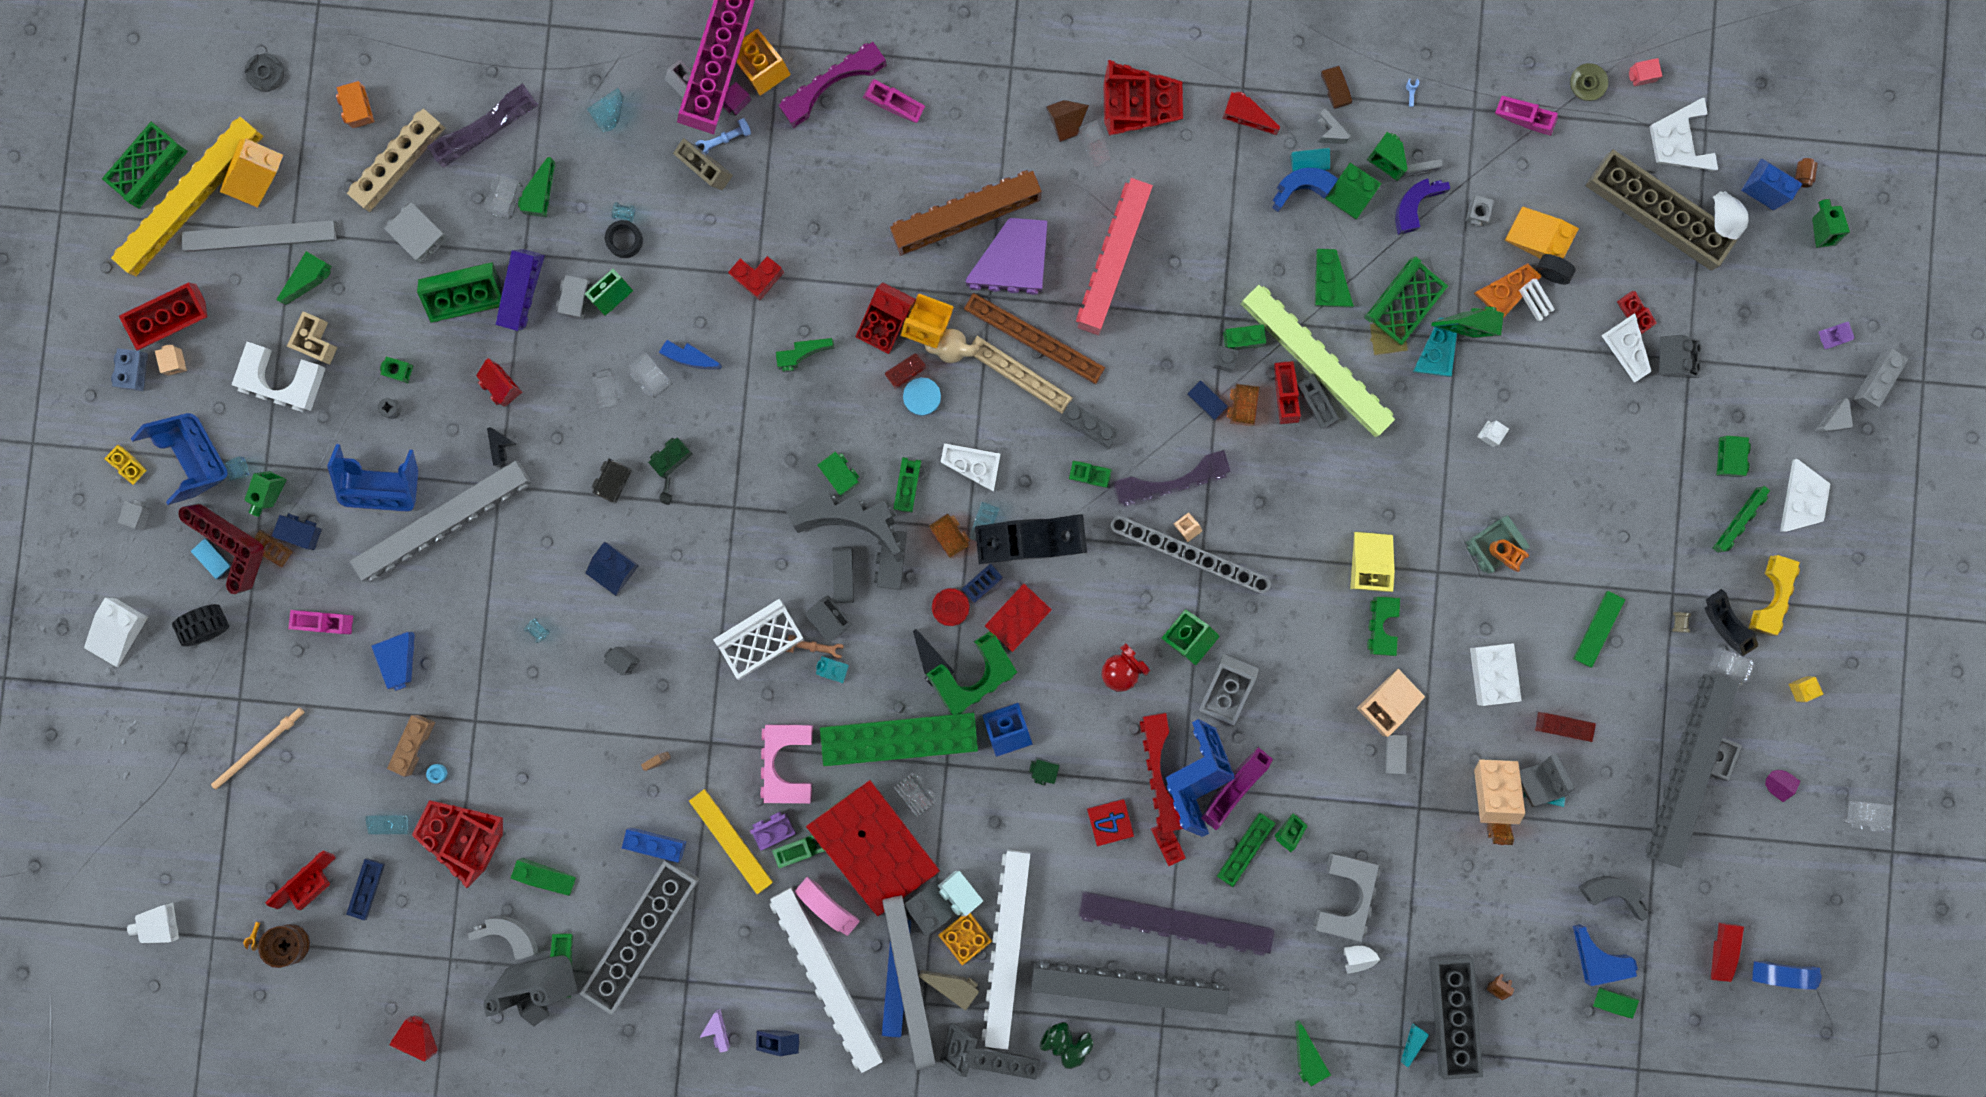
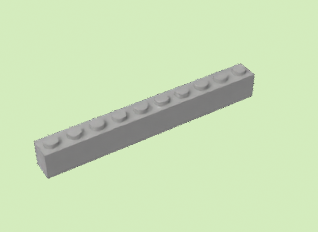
M514 461L350 560V563L361 581L373 582L380 577L379 574L382 572L392 571L396 568L397 563L401 561L406 562L417 551L423 552L428 549L430 543L443 540L446 537L445 534L450 531H458L462 528L463 523L467 521L472 522L483 511L486 513L494 509L495 504L501 501L503 503L512 497L511 494L516 491L518 493L528 488L531 480L521 463Z

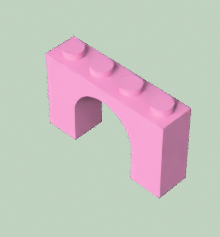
M765 725V729H762V740H765V748L761 750V759L764 760V767H761V779H764V787H761L760 792L761 798H764V803H812V783H795L783 780L775 770L774 761L778 751L784 746L812 745L813 725Z

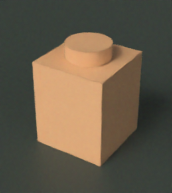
M165 345L161 347L162 349L155 351L160 373L170 376L187 371L182 349L174 345Z

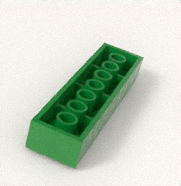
M975 712L962 713L955 716L949 714L820 727L823 767L978 752Z

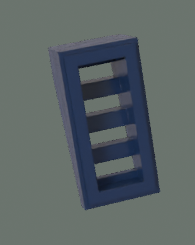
M990 563L965 585L962 590L975 603L1003 577ZM987 571H990L996 578L994 581L987 575ZM984 576L990 585L987 586L981 580V577ZM976 581H978V582L981 584V586L984 588L983 591H981V590L976 586V584H975ZM970 586H972L977 591V596H975L971 592V590L969 589Z

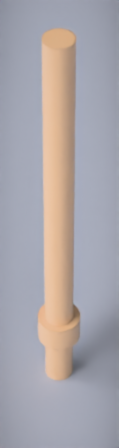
M299 707L289 717L283 718L273 731L211 784L212 787L217 790L283 731L289 730L294 725V722L305 713L303 709Z

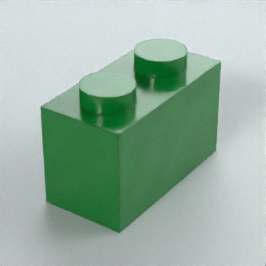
M612 268L585 295L606 316L620 302L627 298L633 290Z
M1264 324L1229 328L1223 332L1226 348L1241 350L1263 347L1266 344Z
M1723 436L1719 438L1717 476H1747L1750 468L1748 454L1751 450L1749 437Z
M835 451L817 464V466L842 497L860 484L857 481L860 477L853 468L849 470L845 465L848 461L843 454L838 455Z

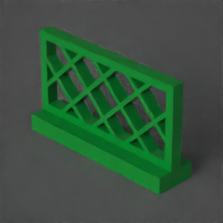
M150 121L102 180L119 193L129 204L140 209L188 151ZM155 129L156 138L149 139V134ZM169 141L170 144L165 150H162V142ZM157 143V151L149 152V144ZM139 145H144V153L137 154ZM157 155L155 162L149 165V156ZM144 157V165L137 166V158ZM128 159H132V167L124 168V163ZM144 170L143 176L137 179V171ZM126 172H132V180L125 181ZM115 174H119V182L113 183L110 181ZM132 184V189L125 194V185Z
M1415 256L1408 260L1364 318L1368 322L1374 323L1401 346L1443 294L1448 285L1421 263V260ZM1418 269L1425 273V281L1416 282L1415 273ZM1436 282L1441 286L1440 290L1437 293H1430L1429 283ZM1426 283L1427 294L1417 295L1416 284ZM1413 284L1414 295L1404 296V287ZM1418 297H1427L1428 305L1425 308H1419ZM1414 298L1415 309L1406 310L1405 299ZM1401 299L1402 310L1393 311V301ZM1415 311L1416 320L1414 323H1407L1406 312ZM1402 313L1404 324L1394 325L1393 314ZM1382 315H1390V325L1384 326L1378 320ZM1404 326L1405 334L1401 339L1395 335V327Z

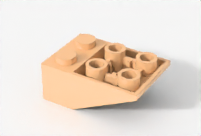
M1397 669L1357 709L1382 736L1389 737L1406 720L1425 696Z

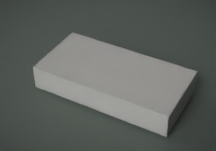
M1442 160L1407 165L1408 169L1402 178L1436 172L1443 166Z
M1390 735L1386 737L1385 773L1406 774L1407 735Z

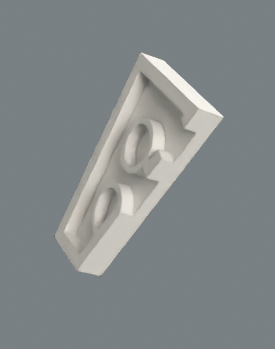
M1635 313L1601 335L1634 383L1651 372Z
M944 444L941 463L994 492L1001 454Z

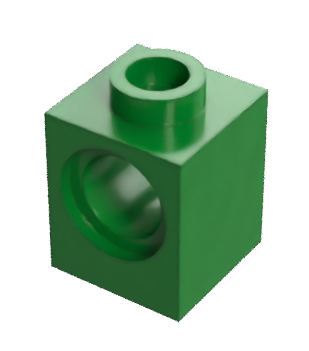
M386 356L380 366V375L408 384L414 366ZM398 365V372L393 374L392 368Z

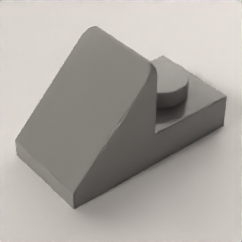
M1326 108L1319 113L1317 117L1318 124L1322 129H1326L1327 132L1318 142L1345 144L1351 136Z

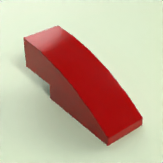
M1294 361L1274 363L1280 424L1299 423L1301 414Z
M1718 923L1717 941H1714L1711 980L1732 982L1741 952L1744 926Z

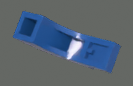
M1318 168L1296 170L1279 183L1277 189L1280 191L1272 200L1275 202L1272 208L1279 212L1288 197L1300 189L1312 190L1325 199L1338 178Z
M1754 961L1752 981L1789 988L1817 989L1822 979L1821 968Z

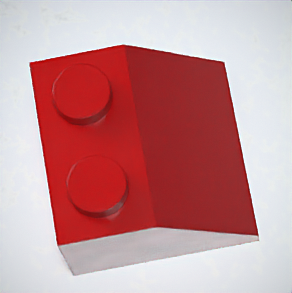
M490 358L485 360L476 374L480 380L478 384L484 391L488 389L492 394L490 398L496 405L500 404L506 407L523 393L503 368Z

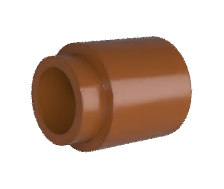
M1803 158L1802 161L1797 163L1795 179L1802 183L1801 187L1803 188L1812 187L1816 180L1818 163L1814 162L1812 158Z

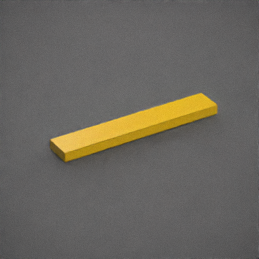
M706 789L690 799V804L755 893H760L772 884L773 881Z

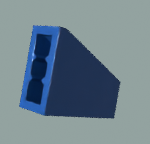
M406 632L371 646L387 689L398 691L406 688L405 684L411 682L415 638L413 632Z

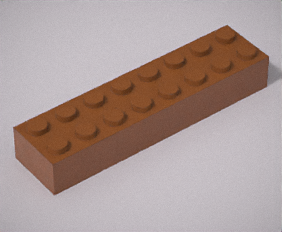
M1022 171L1017 174L1018 177L1012 179L1007 177L1002 179L1000 184L995 186L990 184L983 187L980 192H969L962 199H951L946 202L947 205L941 207L939 205L933 206L928 209L929 212L924 214L919 212L913 214L911 219L906 221L902 219L894 222L890 229L900 256L1041 201L1042 191L1034 171Z

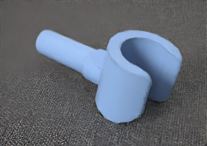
M1410 79L1406 84V89L1410 94L1409 107H1414V94L1419 85L1418 79L1415 81V86L1410 84Z

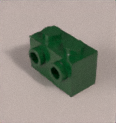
M678 437L668 440L663 450H658L650 456L651 460L648 463L664 479L693 455Z
M1036 757L1035 761L1031 760L1028 772L1032 773L1031 777L1034 779V783L1046 786V782L1055 784L1060 765Z

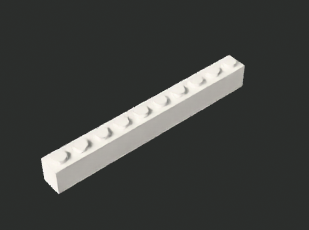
M1007 849V853L1002 855L1001 865L1005 866V871L1000 873L999 885H1003L1002 893L998 892L997 904H1001L1000 912H996L995 916L998 932L994 931L993 943H996V949L991 951L990 962L994 963L993 970H989L988 982H992L991 990H987L986 995L989 1009H985L984 1021H987V1028L982 1030L981 1041H985V1047L1008 1049L1030 861V852Z
M792 886L770 899L772 902L770 907L773 913H777L780 917L779 924L782 930H786L790 936L788 941L792 948H796L800 964L802 966L805 965L808 971L806 972L810 983L814 982L817 988L815 990L819 1000L823 999L826 1005L824 1009L827 1016L833 1018L835 1022L833 1026L836 1033L842 1035L844 1039L842 1043L845 1050L851 1052L853 1056L851 1060L855 1069H860L861 1073L882 1063L883 1056L803 904L795 893L794 887Z

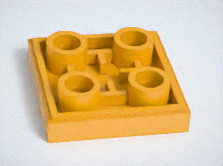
M971 912L967 916H960L938 934L961 965H964L992 942V939Z

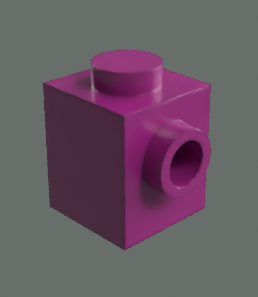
M735 82L728 88L722 108L730 114L732 112L736 116L752 99Z

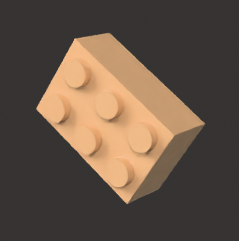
M1479 760L1474 773L1480 823L1520 824L1525 815L1518 761Z

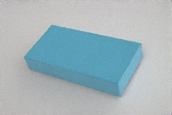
M207 538L203 539L191 550L192 554L215 579L219 580L231 569L232 565Z

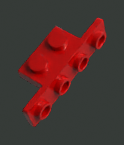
M327 851L317 854L311 862L301 868L282 888L272 894L265 902L266 905L280 909L291 899L297 910H303L330 885L322 870L336 859L335 855Z

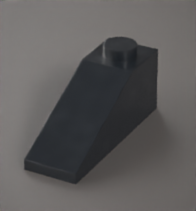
M915 629L913 633L924 673L927 674L940 664H943L952 675L955 671L922 634ZM926 676L924 679H925V680L930 684V686L932 687L933 685L931 684L930 680H929L928 677Z

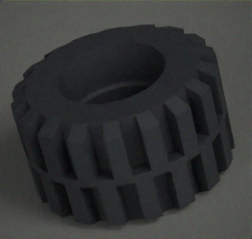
M210 604L181 615L172 623V627L181 646H194L221 635L229 628V624L220 605Z

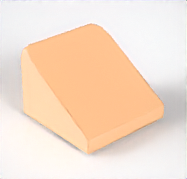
M1189 512L1174 523V526L1187 542L1202 532L1200 525Z

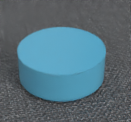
M441 764L431 765L427 769L426 777L431 783H441L447 777V769Z

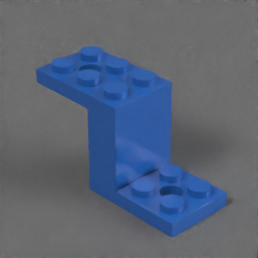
M1197 719L1192 722L1194 727L1193 733L1200 742V752L1204 757L1166 777L1168 783L1167 789L1174 799V808L1181 818L1179 820L1180 825L1184 830L1204 837L1209 832L1205 821L1201 819L1202 813L1197 799L1234 780L1235 776L1217 729Z

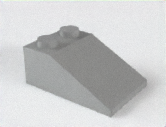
M1223 654L1199 711L1234 726L1255 683L1259 669Z

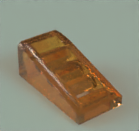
M260 529L254 539L259 542L262 538L265 539L262 544L264 548L268 542L272 544L268 551L264 550L263 556L282 568L293 551ZM275 546H276V547H278L279 549L277 550V552H276V553L274 554V556H273V555H271L270 553L273 551V549H274ZM282 550L286 552L281 560L277 559Z

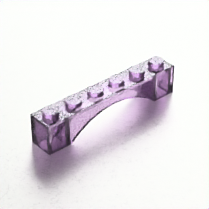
M522 83L508 92L493 109L480 119L458 131L440 137L428 145L427 148L435 160L444 168L537 107L538 104Z
M1221 450L1205 455L1191 472L1172 481L1149 482L1131 476L1113 481L1112 484L1118 505L1123 504L1124 507L1135 504L1134 501L1142 499V502L1153 499V495L1159 493L1161 496L1171 494V490L1176 488L1182 491L1189 489L1190 484L1197 483V486L1209 483L1208 479L1215 478L1216 481L1227 478L1226 474L1231 471L1225 451Z

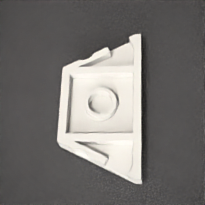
M1798 459L1792 461L1780 532H1787L1823 522L1825 518L1830 483Z

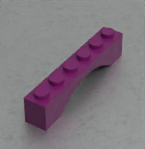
M874 42L863 44L858 52L847 55L843 62L838 65H832L827 73L816 76L812 83L807 86H801L797 89V93L791 97L786 96L781 100L779 104L780 110L793 128L809 118L816 100L832 84L852 76H872L887 66L886 59Z

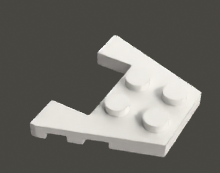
M1705 98L1695 101L1650 126L1656 163L1677 167H1692V169L1697 170L1705 169L1710 172L1718 170L1715 153L1695 156L1689 119L1704 117L1708 114Z

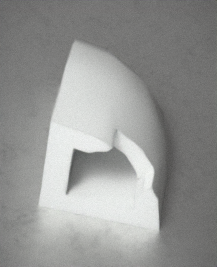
M1351 946L1344 948V955H1346L1348 961L1345 964L1347 974L1371 968L1380 960L1378 955L1368 947Z

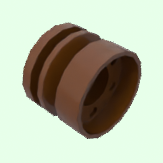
M295 924L270 928L262 935L259 941L258 951L260 958L265 964L275 968L299 963L309 952L310 939L308 933L302 927ZM285 943H290V947H285Z

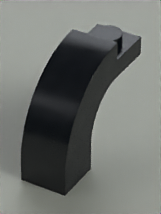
M1720 589L1706 599L1707 607L1704 609L1708 618L1720 636L1737 653L1744 657L1758 647L1755 633L1743 625L1736 617L1730 606L1727 593L1724 590Z

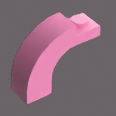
M806 877L795 890L799 898L819 918L837 932L840 931L848 936L860 922L856 916L838 905L818 883L809 877Z

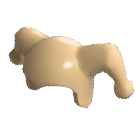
M947 329L937 349L925 344L924 346L927 352L938 355L944 362L956 363L963 357L975 356L979 347L983 345V340L980 338L976 339L975 344L969 345L966 343V337L962 332L956 329Z

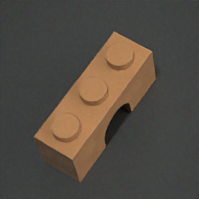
M411 715L387 769L404 777L412 775L419 760V757H417L419 748L425 740H428L435 722L420 715Z

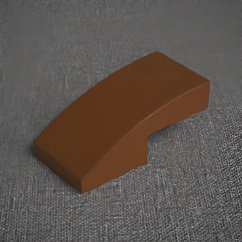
M1340 66L1321 71V77L1327 87V95L1333 108L1336 109L1352 104L1349 88Z

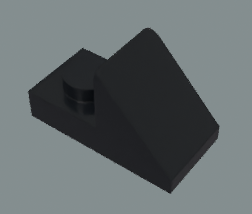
M489 427L487 432L493 466L503 467L505 466V461H507V454L502 447L517 444L496 429Z

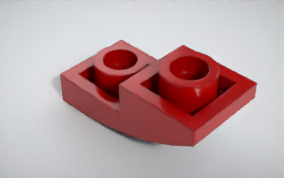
M1636 291L1629 292L1617 301L1627 318L1635 313L1641 334L1657 324L1649 308L1644 307Z

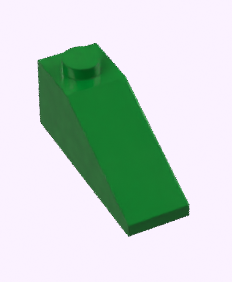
M551 157L545 159L523 190L522 197H519L518 208L525 215L547 218L555 169V161Z
M306 251L276 300L285 305L291 303L327 279L331 273L330 269L332 266Z
M520 858L516 861L510 879L530 886L570 896L577 878L526 858Z
M1297 1020L1295 1022L1298 1067L1301 1070L1298 1074L1303 1083L1308 1082L1312 1087L1331 1076L1302 1023Z

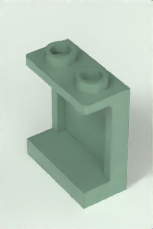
M1508 515L1501 517L1465 542L1468 545V552L1479 561L1478 566L1487 574L1493 573L1495 569L1504 564L1490 554L1489 547L1492 542L1507 540L1524 551L1530 547ZM1499 543L1497 550L1501 554L1504 551V547Z

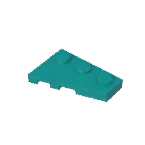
M1434 327L1412 372L1451 377L1457 333Z

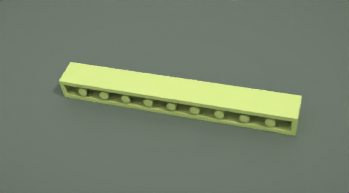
M1258 285L1241 302V305L1260 324H1264V328L1310 374H1314L1317 381L1375 438L1378 437L1395 420L1392 417L1393 413L1387 407L1383 408L1379 404L1380 400L1374 394L1370 395L1365 390L1366 386L1361 381H1356L1352 377V372L1346 367L1343 368L1338 363L1339 360L1334 354H1329L1325 350L1322 342L1314 340L1311 337L1312 333L1306 327L1302 328L1297 323L1298 319L1292 313L1288 314L1284 310V305L1279 300L1275 301L1270 296L1271 293L1266 287Z

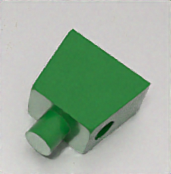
M1824 199L1818 202L1820 211L1812 218L1816 248L1835 246L1850 233L1843 208L1841 206H1832L1830 199Z
M271 471L254 473L245 496V501L252 504L248 513L260 517L263 509L273 507L287 479Z

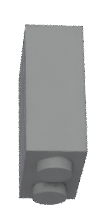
M412 202L404 205L400 213L396 217L391 218L384 228L420 264H423L449 238Z

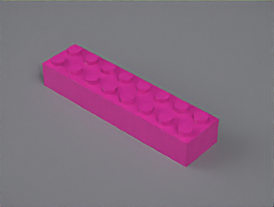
M755 0L713 1L678 113L677 123L714 135Z

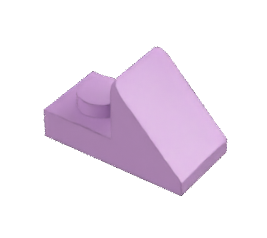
M721 1009L715 1011L700 1036L701 1038L715 1034L713 1037L714 1045L716 1048H719L720 1053L728 1051L730 1048Z

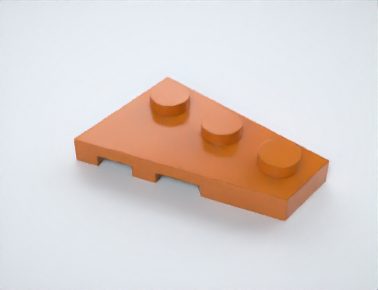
M1527 263L1476 291L1474 294L1488 307L1497 308L1496 311L1503 312L1505 317L1521 300L1522 295L1519 290L1532 279L1539 280L1542 276Z

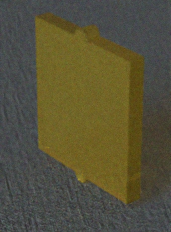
M1403 320L1394 321V325L1404 324ZM1390 321L1382 322L1384 326L1390 325ZM1370 324V341L1373 344L1374 355L1408 351L1406 341L1403 345H1399L1375 324ZM1404 326L1395 327V335L1400 339L1405 335Z

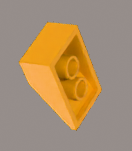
M758 28L744 37L736 64L761 96L789 77L791 73L783 59Z
M240 139L220 192L258 208L277 173L283 154L251 140Z
M1521 207L1505 241L1539 259L1544 254H1551L1564 259L1579 228L1562 219Z

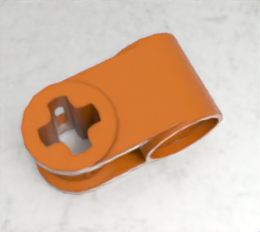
M1496 540L1489 547L1492 556L1516 572L1520 571L1519 567L1524 559L1529 557L1527 552L1507 540ZM1499 543L1504 547L1502 554L1497 550Z

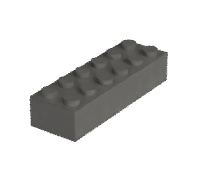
M1469 955L1429 957L1438 1073L1444 1080L1483 1077L1474 958Z

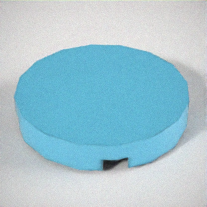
M920 377L913 379L907 384L904 389L903 400L910 412L925 416L933 413L938 408L941 401V393L934 381L929 378Z

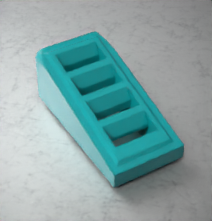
M1413 1023L1401 1058V1062L1406 1067H1410L1429 1037L1427 1032Z

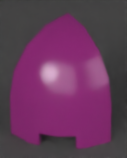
M1774 770L1767 776L1765 785L1771 794L1780 801L1785 802L1795 795L1801 781L1784 770Z

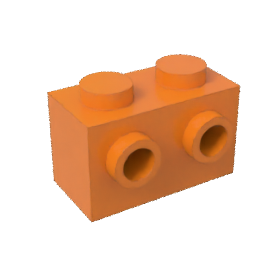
M356 81L336 87L338 91L336 98L339 105H342L343 112H341V116L345 124L347 123L350 127L356 128L375 122L364 85Z

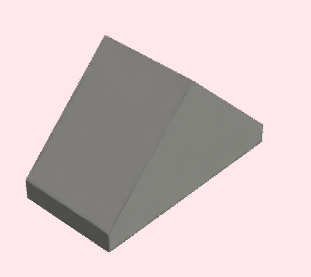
M1846 398L1838 400L1815 431L1821 433L1852 428L1853 423L1849 400Z

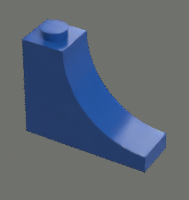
M1581 924L1573 926L1586 984L1595 986L1637 977L1636 971L1638 966L1633 957L1627 954L1612 955L1603 952L1593 943L1585 926Z

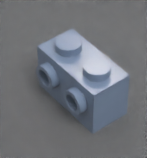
M117 348V353L114 355L115 368L111 376L112 386L119 389L143 391L148 354L142 351Z

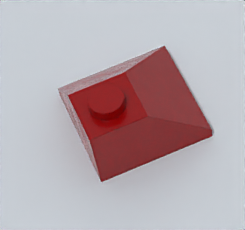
M419 1016L407 1018L389 1044V1046L424 1062L438 1051L429 1024L425 1023L424 1019Z

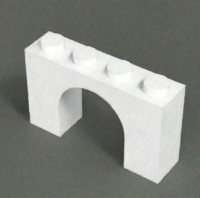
M246 342L232 382L233 386L238 387L237 391L248 395L251 391L256 393L255 397L267 401L269 397L274 399L273 403L282 406L288 403L293 405L291 409L303 412L304 409L311 411L326 368L301 359L293 382L285 389L272 390L265 380V369L272 350Z

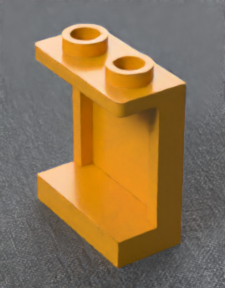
M918 294L909 317L905 319L901 336L937 349L951 319L954 307Z

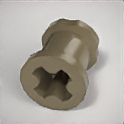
M1673 612L1675 624L1672 632L1690 633L1688 627L1691 613Z

